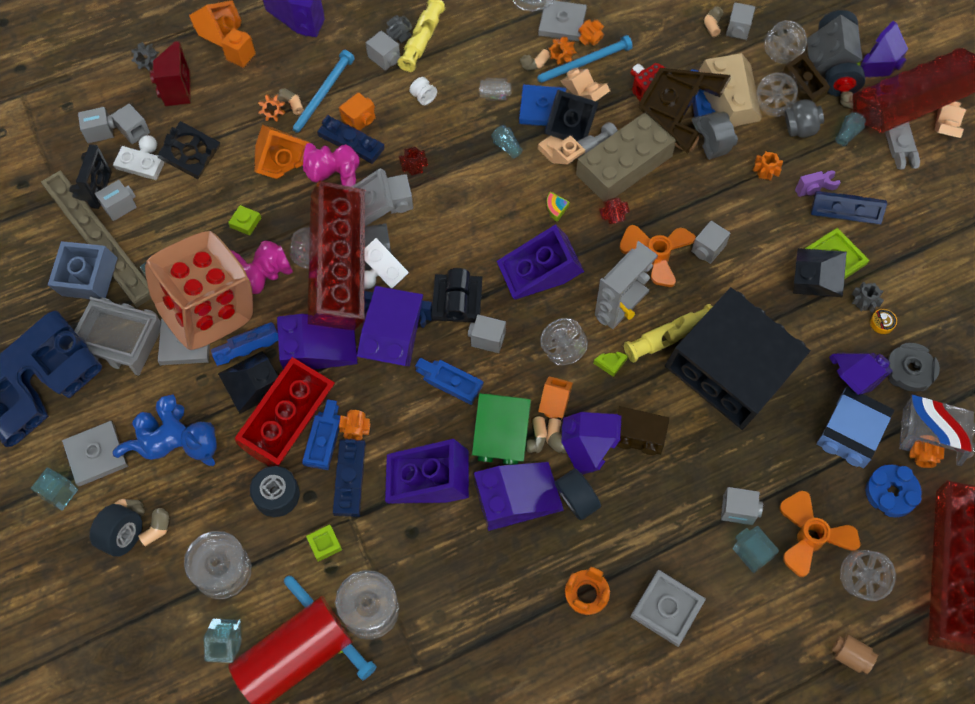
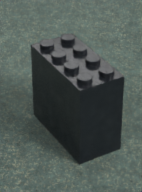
M730 287L677 345L665 367L743 430L811 350L806 347L804 342L789 334L781 324L769 318L761 308L755 307L741 292L735 291Z

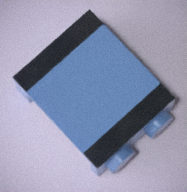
M847 386L841 394L817 445L821 446L827 453L836 454L846 459L853 466L865 468L876 451L894 409L864 394L858 395L852 388Z

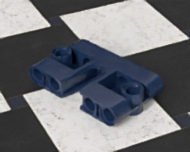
M58 311L47 313L0 354V441L5 447H11L19 443L49 417L39 394L30 383L31 377L36 374L41 382L59 395L63 394L67 398H71L102 369L101 363L88 349L86 341L75 333ZM73 341V345L69 348V344Z

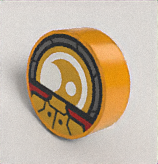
M887 309L877 310L870 319L872 329L879 334L892 332L897 324L895 314Z

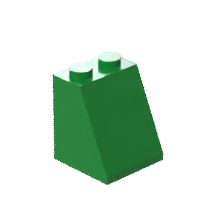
M479 393L472 455L478 456V461L493 462V458L503 459V464L517 465L519 461H524L532 399Z

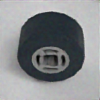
M271 466L262 469L254 476L250 485V496L257 509L270 517H280L290 513L297 505L300 497L299 486L293 474L284 467Z
M572 469L555 481V486L561 497L579 520L585 519L601 508V503L594 490L577 469Z
M111 504L98 513L90 528L89 538L91 544L113 557H120L128 553L138 541V535L141 534V516L120 504Z

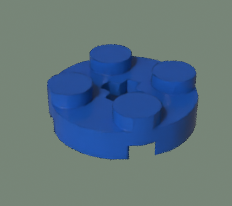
M881 466L873 472L866 484V495L870 504L875 509L879 508L885 512L884 515L889 517L906 516L921 502L922 492L919 481L913 475L912 470L906 466ZM891 485L897 487L899 490L898 496H894V493L888 492L887 489Z

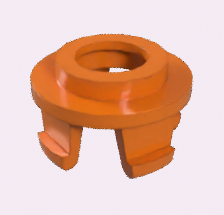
M590 567L589 570H582L571 574L565 587V597L569 606L574 611L583 615H593L603 610L607 605L610 589L606 579L603 577V572L597 568ZM588 584L595 588L597 597L592 603H584L579 600L577 591L580 586Z

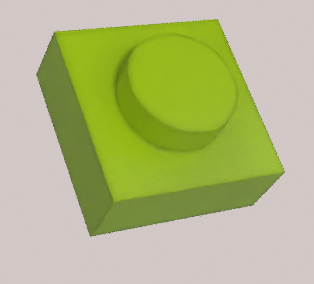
M240 205L228 224L230 228L250 236L261 220V215Z
M331 525L306 536L318 562L342 551Z

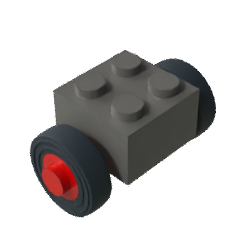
M839 10L831 12L820 20L818 31L807 38L808 57L830 86L829 94L840 96L842 92L847 91L854 94L861 90L865 84L864 70L857 64L862 60L858 19L850 11Z

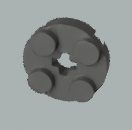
M917 343L902 344L899 348L894 349L887 359L890 362L889 367L893 370L889 374V381L892 385L899 386L907 391H925L939 375V362L936 357L933 359L932 355L928 353L930 350L923 345ZM910 363H914V367L918 368V370L915 372L911 371L907 366Z

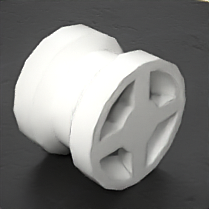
M420 77L410 86V93L417 97L420 104L427 105L436 97L437 89L433 85H429V81L425 77Z

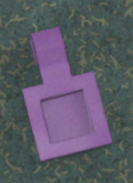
M820 171L801 176L795 190L799 197L815 195L816 191H820L822 187L828 190H835L841 182L840 180H830L834 178L835 171H828L825 174Z

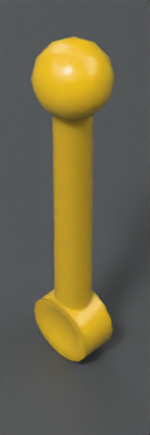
M620 302V308L625 312V317L631 320L635 316V312L631 309L628 310Z

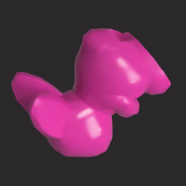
M307 143L304 150L303 171L315 183L329 178L335 172L340 173L341 185L346 192L347 189L356 184L355 171L359 166L360 159L352 147L347 144L339 146L334 152H331L330 148L325 145L319 150L312 143Z
M262 241L255 252L253 262L248 264L238 253L230 250L244 268L251 283L252 294H260L262 292L266 278L277 280V273L279 272L288 275L293 273L281 245L278 246L274 242Z

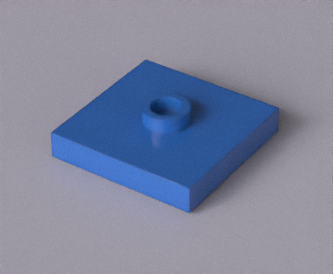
M523 85L519 124L546 126L557 90L566 92V88Z

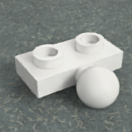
M150 135L143 136L139 140L140 151L124 146L121 147L113 164L117 170L157 180L165 162L158 159L157 155L149 154L157 148V141L154 137Z
M377 238L359 253L372 268L370 271L365 270L358 275V284L363 289L374 287L378 275L393 289L409 273Z

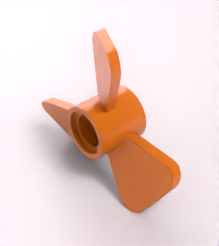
M630 225L621 240L620 251L623 254H627L632 248L636 249L637 241L641 242L658 255L652 262V282L660 286L673 287L676 279L668 265L671 250L694 243L696 236L685 228H677L669 237L656 235L650 239L636 225Z
M799 491L780 504V512L801 528L797 535L798 543L787 550L783 556L785 565L799 577H805L809 573L813 551L819 550L826 542L850 551H856L860 547L858 531L853 526L844 525L830 529L827 522L823 519L814 518L811 497L808 492ZM808 530L815 531L819 539L812 538Z

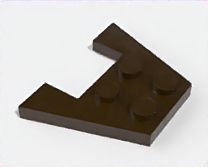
M659 68L640 100L638 107L676 140L675 143L688 154L698 137V131L682 125L680 122L700 89L720 98L731 80V75Z

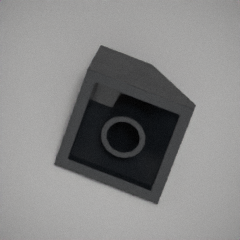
M557 90L544 134L564 140L572 136L576 141L587 137L599 102Z
M798 248L793 294L843 298L847 252Z
M263 351L218 373L239 414L258 405L278 377Z

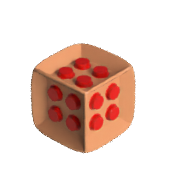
M205 231L187 237L158 251L146 261L145 274L151 299L164 322L187 349L195 350L207 346L238 330L252 318L253 294L247 274L225 243L213 232Z

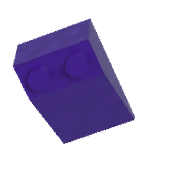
M263 0L265 10L294 32L317 38L325 20L321 0Z
M556 224L497 261L510 293L515 300L565 284L584 272L567 235Z
M375 286L362 328L357 357L410 367L423 294Z
M309 314L277 317L279 359L283 369L292 357L313 370L358 364L353 319Z
M455 439L387 454L386 503H447L469 498V450Z
M548 462L504 465L474 472V484L488 531L563 511Z

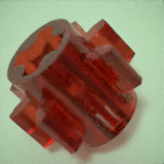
M415 146L404 149V156H399L402 171H407L411 176L423 173V166H428L425 151H420Z
M620 197L603 201L604 207L599 209L602 219H608L609 224L626 220L625 214L630 213L628 203L625 201L621 202Z

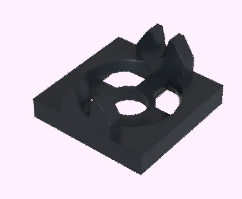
M180 121L176 128L172 127L170 134L166 135L164 146L158 153V159L199 179L220 147V142ZM182 136L194 137L190 143L183 144L176 140ZM200 141L206 147V152L203 154L198 152L197 148ZM172 147L180 150L181 157L179 160L172 154ZM185 147H192L196 153L193 156H186L182 151ZM197 159L200 161L195 164H186L188 160Z
M89 144L87 152L82 153L81 159L84 161L76 180L77 184L71 185L69 192L73 193L72 197L81 201H87L91 208L99 209L101 204L95 193L107 187L112 172L98 145ZM91 174V183L89 185L88 180Z

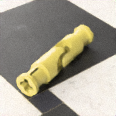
M428 0L426 10L419 17L413 30V35L408 39L404 47L405 52L403 56L398 59V66L402 70L408 72L415 70L416 62L421 58L439 22V15L445 10L443 1Z
M707 304L696 313L690 312L675 319L673 322L666 323L644 333L641 338L633 342H625V353L630 361L634 363L639 357L647 353L653 354L678 342L687 336L713 306ZM664 335L667 340L662 342V336Z

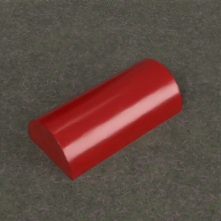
M292 357L234 438L235 442L246 453L270 467L280 466L334 387L335 382Z
M320 596L230 662L228 667L236 685L251 704H270L353 641L325 598Z

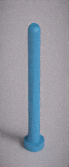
M625 35L617 43L539 74L537 77L538 82L543 83L574 68L582 67L620 50L629 51L633 48L632 41L628 35Z
M342 50L339 54V62L293 125L294 132L298 133L302 130L346 65L353 63L355 58L352 53Z
M288 575L284 578V584L304 607L314 602L293 576ZM352 644L342 650L359 670L357 675L361 680H365L376 670L377 666L372 661L367 663Z

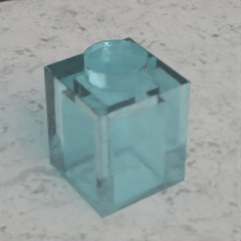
M48 467L30 488L41 499L61 511L78 491L67 478Z
M758 525L751 531L746 528L735 537L737 542L732 548L753 573L771 561L779 552L778 548Z
M213 619L204 635L205 661L233 663L241 646V620Z

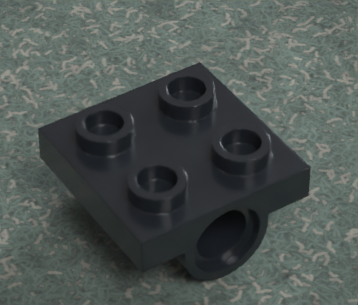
M462 268L450 269L447 271V275L435 274L432 321L475 323L477 315H480L483 276H471L469 271Z

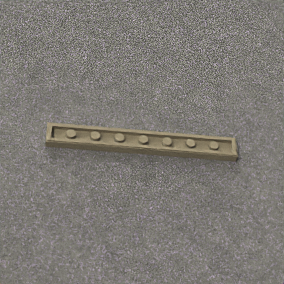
M61 170L41 181L43 187L86 243L106 246L117 257L112 277L137 308L150 300L151 296L147 280L86 202L72 197L73 193L69 192L72 184Z

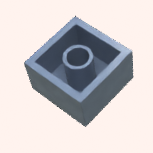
M61 241L48 286L61 296L89 299L90 297L97 299L101 297L106 298L117 257L106 246Z

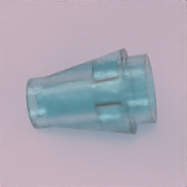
M854 112L845 116L835 141L841 146H847L865 128L864 124L866 121L864 117Z
M502 125L492 133L493 143L507 152L512 158H516L522 153L523 149L520 147L510 127Z

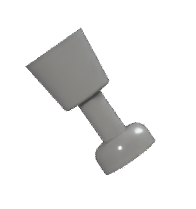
M607 122L602 126L599 135L596 137L589 135L577 142L585 149L584 154H586L618 130L611 122Z

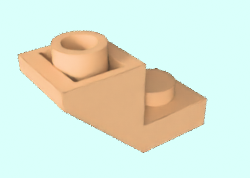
M574 68L566 73L567 77L561 80L562 85L572 94L594 101L610 92L607 83L597 84V82L593 81L588 69L579 70Z
M947 100V103L940 102L935 125L936 132L961 138L964 129L960 125L966 109L960 107V102Z
M549 136L538 144V150L551 163L569 164L585 153V149L572 136L565 140Z

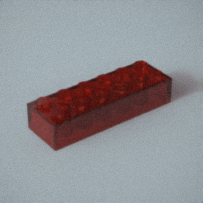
M957 48L951 53L938 56L927 63L919 64L917 67L903 71L890 79H884L878 84L863 88L861 91L853 94V118L880 133H884L975 93V54L967 51L965 48Z
M319 181L311 193L308 324L355 331L364 321L365 189Z
M947 480L936 491L928 645L975 655V486Z

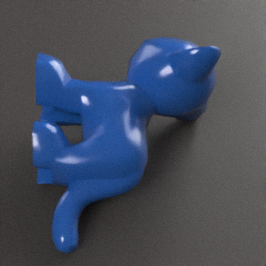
M172 394L161 397L156 403V411L163 423L160 427L158 421L151 413L141 412L132 421L137 439L126 441L112 451L113 456L116 458L121 457L128 451L134 450L145 459L153 460L165 457L177 447H183V450L189 457L201 460L208 466H214L215 461L212 457L215 454L217 442L215 429L211 423L197 422L186 427L179 421L184 416V406L176 404V398Z

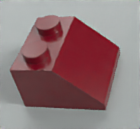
M175 41L153 60V70H150L151 82L156 84L157 96L162 98L164 106L191 104L190 68L180 41Z

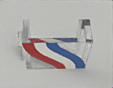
M912 395L903 409L899 449L910 451L916 440L957 451L956 465L962 466L968 457L971 458L975 451V443L972 442L975 434L974 412Z

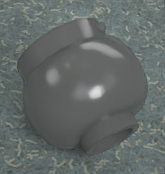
M811 100L797 101L792 107L784 110L790 137L808 138L814 136L820 130V124L824 123L821 106H816Z

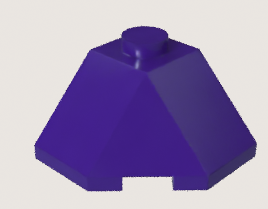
M892 21L876 40L877 43L870 53H867L860 65L864 70L865 77L890 76L896 69L899 71L907 60L904 57L908 47L897 23Z
M835 353L829 357L833 364H839L840 368L837 370L839 376L858 395L874 390L893 371L889 367L890 362L881 354Z
M579 412L563 418L561 442L574 468L582 475L600 470L605 463L603 457L609 448H615L620 441L621 416L618 414Z

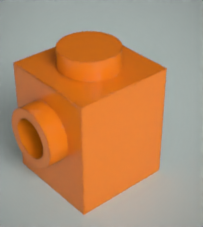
M233 28L221 41L226 60L242 68L256 54L252 38L246 32Z
M358 92L339 107L342 122L360 131L365 126L370 125L375 119L374 103L371 99L365 98Z
M549 376L544 385L538 412L544 413L549 418L557 419L559 417L563 419L573 383Z

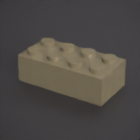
M643 113L581 156L577 162L576 175L607 204L671 158L676 140L649 115Z

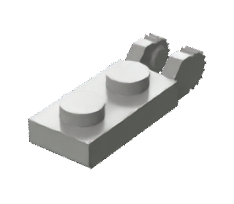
M907 115L884 117L883 127L897 169L905 168V157H908L912 169L918 168L920 157Z

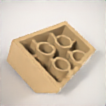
M740 53L704 60L698 72L731 75V80L720 98L708 92H703L715 112H726L733 127L760 121L762 117L752 67L744 55Z

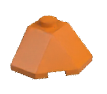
M232 0L205 5L189 15L198 36L221 47V41L233 28L238 29L241 27V18Z
M262 124L255 145V172L278 179L289 170L302 166L305 146L310 142Z

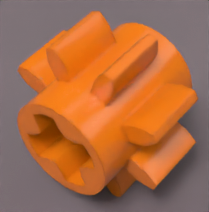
M588 19L579 28L578 32L581 33V36L578 39L585 46L590 43L595 46L604 36V33L601 31L604 26L598 20L592 22Z
M568 37L553 39L554 44L552 47H549L552 55L551 59H558L557 64L571 62V57L577 53L574 51L573 46L575 42H568Z
M266 94V102H258L259 105L263 106L258 113H264L266 121L274 117V120L277 122L279 120L278 113L281 115L285 114V111L281 109L285 101L280 102L277 100L278 94L274 98H270ZM269 103H271L272 106H277V108L274 111L275 113H273L272 110L267 109Z
M765 151L762 157L757 155L753 171L757 172L759 178L771 181L774 175L779 177L783 161L779 160L777 154Z
M350 410L347 412V416H340L339 432L344 433L343 437L345 439L360 441L363 434L369 435L370 419L366 418V414L362 411Z
M920 437L917 439V442L914 441V444L910 446L909 457L915 458L916 465L919 467L933 468L937 466V463H940V459H944V447L939 446L936 438Z

